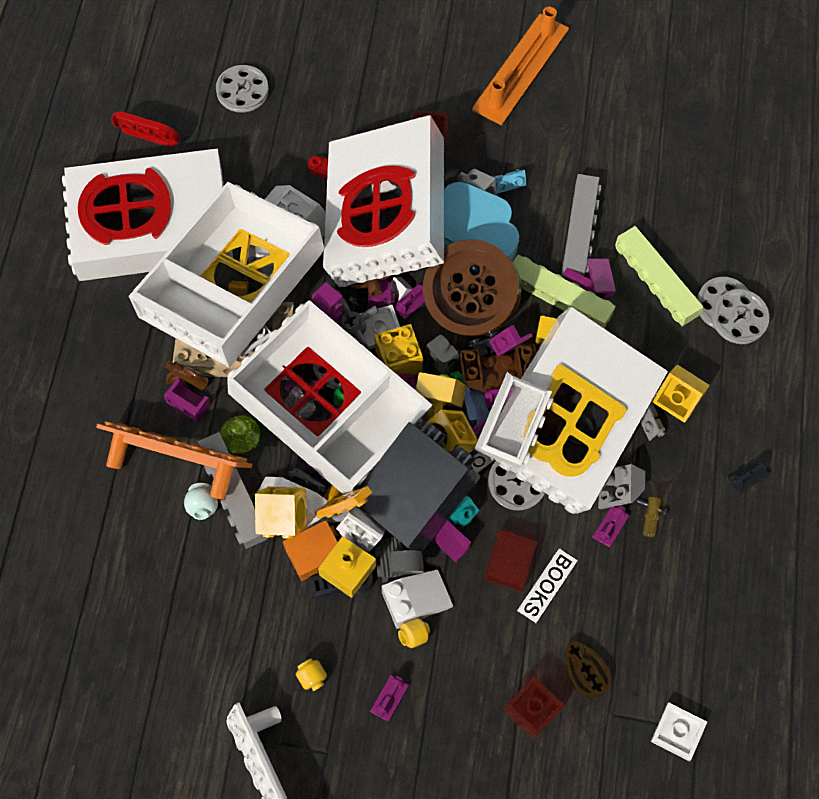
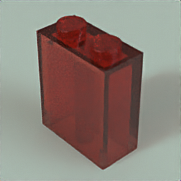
M499 530L484 580L522 592L537 542L528 536L519 537L511 531Z

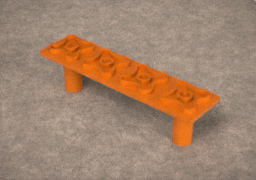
M546 7L543 10V14L538 15L473 106L472 110L499 125H503L569 30L567 26L556 21L557 11L555 8Z
M105 421L104 424H97L96 427L113 432L106 463L107 467L122 469L127 446L131 444L216 468L210 496L218 499H226L234 467L252 468L253 465L247 463V459L221 451H212L211 448L184 441L180 442L175 438L153 432H144L142 429L121 423Z

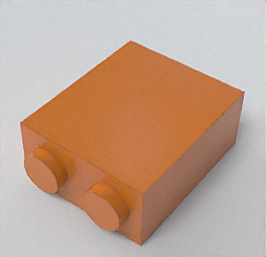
M326 520L295 535L294 538H288L283 541L284 548L301 582L319 573L318 568L338 543L335 538L337 533L334 526H329Z

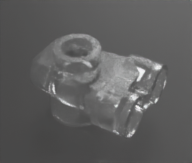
M296 386L289 393L290 395L285 401L292 407L304 396L303 392ZM310 399L296 413L299 418L303 419L305 416L308 418L316 409L313 400Z

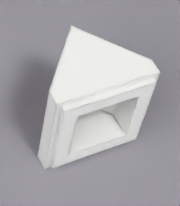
M394 277L390 283L391 292H395V297L398 300L402 299L413 289L402 277Z

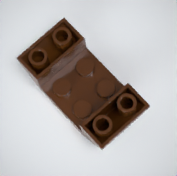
M535 344L516 346L515 354L501 355L499 357H479L478 349L460 350L463 383L480 393H485L488 389H500L507 372L521 379L536 355Z

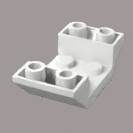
M290 185L276 186L265 198L272 204L283 207L288 212L294 215L297 214L310 223L314 222L320 228L321 237H324L326 212L319 203Z

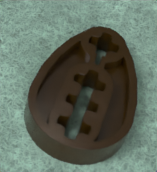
M578 641L570 642L565 649V666L574 690L584 698L595 699L601 697L606 693L611 684L610 669L603 659L588 646ZM571 647L579 649L578 656L570 654ZM583 664L585 667H590L588 672L591 676H596L594 679L595 684H601L600 692L598 690L593 691V682L586 680L588 674L581 672Z

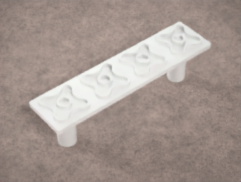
M236 703L227 717V726L235 738L237 748L242 750L244 754L245 766L251 773L256 789L260 790L263 796L262 799H287L257 732L281 722V714L278 708L274 706L246 717L240 703Z

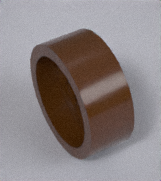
M468 239L446 246L444 248V263L427 268L423 281V295L430 314L442 327L461 335L484 336L498 331L512 319L520 304L522 284L515 264L503 251L488 242ZM478 265L480 273L474 276L471 270L474 266ZM461 273L463 281L458 284L455 282V276ZM490 276H494L496 279L493 286H488L486 283ZM473 284H477L479 288L476 294L470 293V287ZM456 292H460L462 296L459 302H454L453 295ZM488 295H492L494 298L491 305L485 304V297ZM471 303H475L477 306L474 313L468 311V305Z

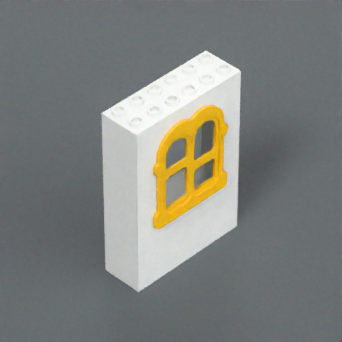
M570 307L558 316L521 380L552 391L550 398L554 397L562 383H566L581 393L582 397L572 413L552 401L549 409L566 420V425L558 439L550 446L542 445L536 440L534 447L530 445L527 452L530 453L527 464H522L520 469L488 455H483L490 460L494 459L499 462L501 468L516 473L518 479L531 483L535 490L545 492L549 495L548 498L556 503L560 502L570 513L575 514L590 510L668 371ZM516 387L500 413L487 445L517 458L542 397ZM589 401H593L604 408L609 414L595 439L590 438L575 426ZM569 435L574 436L589 447L584 459L577 464L568 462L562 454L563 445Z

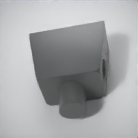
M439 335L426 345L423 355L440 374L450 376L452 372L460 369L459 353L443 335Z

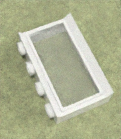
M507 372L475 450L519 469L522 464L526 465L530 457V453L527 452L530 445L534 447L538 437L535 434L537 427L542 428L546 418L542 416L545 409L549 410L553 398H550L552 391L521 380Z

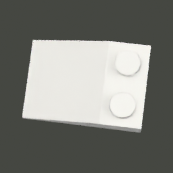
M438 570L400 578L382 585V594L396 629H399L403 623L412 619H424L453 607Z

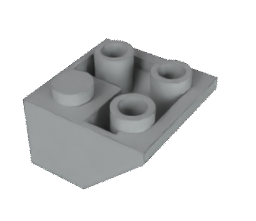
M632 464L613 468L599 493L598 508L605 509L633 503L645 490V471Z

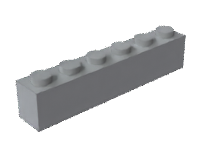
M582 174L577 176L561 276H563L567 268L583 276L585 272L588 273L589 271L587 257H591L592 246H589V242L593 241L595 232L591 229L592 226H595L597 215H594V210L597 211L599 200H596V195L599 196L601 191V185H598L599 177Z
M219 432L197 441L199 446L229 454ZM204 466L208 477L213 476L214 479L216 468ZM234 467L226 499L219 500L223 509H228L230 515L227 518L231 527L235 526L238 531L235 533L239 544L243 543L247 549L268 538L263 537V534H256L255 508L236 467Z

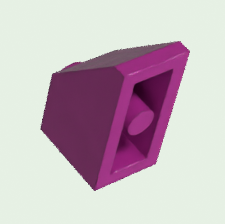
M386 279L380 280L381 295L370 297L368 294V309L373 306L381 308L394 303L395 292H391V284Z

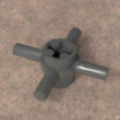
M343 299L344 315L341 318V328L348 334L356 336L357 341L364 347H367L368 344L363 336L367 328L365 320L378 313L379 310L376 306H373L364 313L359 314L351 311L346 299Z

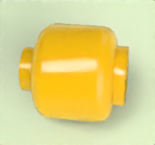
M415 618L401 625L398 636L404 646L415 648L428 641L430 628L426 622Z
M311 658L297 667L299 670L296 672V676L305 690L312 688L315 691L324 685L323 681L326 679L327 674L318 660L313 661Z

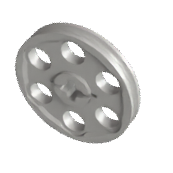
M237 65L228 68L219 76L216 82L218 100L225 108L234 112H249L259 108L266 101L269 92L268 81L265 75L259 69L248 65ZM241 72L248 73L246 77L239 76ZM227 78L233 80L229 84L223 82ZM257 79L263 81L259 85L253 83ZM224 93L231 94L229 98L222 97ZM254 94L261 95L259 99L252 98ZM239 100L246 102L242 106L236 104Z
M730 277L713 278L706 282L699 291L697 300L701 305L703 302H708L712 306L710 310L703 308L700 317L709 326L715 328L712 321V310L717 300L724 293L728 292L725 285L730 284L734 289L749 291L745 285ZM712 286L716 288L717 293L711 294L707 288ZM740 297L746 299L747 304H749V299L747 297ZM723 300L725 303H728V308L732 307V303L729 300ZM745 311L743 314H741V317H742V318L744 317V315H745V313H746L747 311ZM722 316L724 318L722 324H726L728 322L727 318Z
M735 289L724 293L717 300L712 310V321L715 329L724 339L736 344H748L759 339L766 331L769 324V311L764 301L758 295L747 290ZM740 297H747L749 304H743ZM723 300H729L732 303V307H725ZM754 310L762 311L763 317H756ZM745 311H747V312L745 313V315H744L743 318L738 319V320L734 323V321L738 318V317H737L738 315H741V314H743ZM724 316L728 322L722 324L719 322L718 317ZM756 326L759 332L753 334L749 327ZM732 329H738L741 332V336H733Z
M495 461L489 472L488 485L493 498L500 505L511 510H526L536 505L542 499L545 492H540L539 495L531 494L530 487L532 484L528 481L521 482L520 485L513 482L512 480L516 478V473L511 470H506L504 476H498L495 469L500 463ZM497 486H504L507 493L503 496L498 495L496 492ZM515 495H521L524 498L522 505L514 503L513 497Z

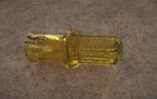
M649 497L647 512L644 514L646 519L643 535L654 537L657 520L660 519L658 514L661 499Z

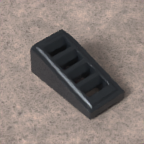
M320 575L308 578L312 599L342 593V591L337 587H332V584L328 581V589L324 590L323 581L325 579ZM315 582H319L320 591L316 592Z

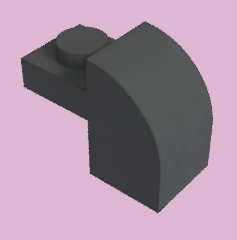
M405 550L390 552L391 575L407 574L408 577L416 575V573H424L423 553L421 551Z

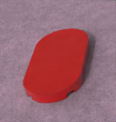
M115 112L111 118V122L116 128L119 126L122 128L121 131L137 138L169 147L174 144L177 145L180 139L179 134L175 130L159 122L125 112Z

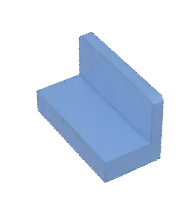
M467 386L463 408L470 426L474 427L488 418L489 411L486 407L484 393L474 389L469 390Z

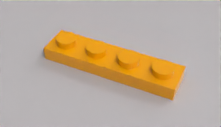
M368 486L326 502L314 513L319 519L325 516L330 518L336 513L338 515L345 510L349 511L355 506L360 507L368 501L367 497L372 491Z

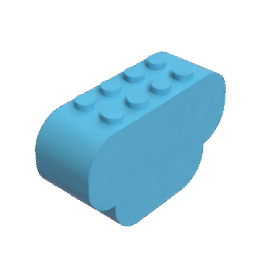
M455 182L448 185L444 189V248L461 240H481L496 246L514 261L518 248L519 233L516 227L510 223L512 214L510 205L504 199L464 182ZM478 265L474 266L473 269L480 273V267Z

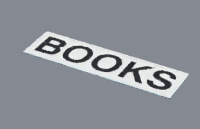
M558 549L517 611L536 623L578 560Z

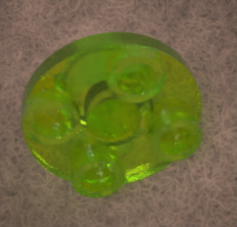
M235 416L224 424L221 430V437L230 452L245 453L258 446L260 429L252 418Z

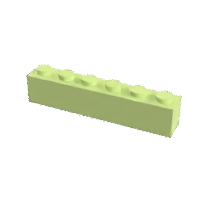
M636 226L617 237L615 244L617 251L623 254L628 264L638 272L640 279L648 284L650 291L657 295L661 304L672 313V317L676 322L684 326L700 316L703 309L701 303Z
M517 255L513 263L519 272L522 289L563 311L572 307L602 328L606 327L616 307L610 301L603 300L593 292L580 288L578 284L565 280L561 275L548 271L547 268L533 263L527 257Z

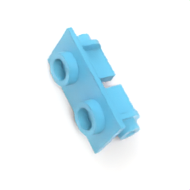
M517 169L516 171L506 173L504 176L493 177L496 179L497 193L526 186L525 170L519 171Z

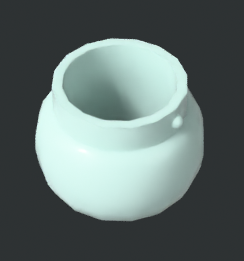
M207 483L191 485L184 498L186 512L198 520L208 518L215 513L218 507V499L210 496L212 486Z

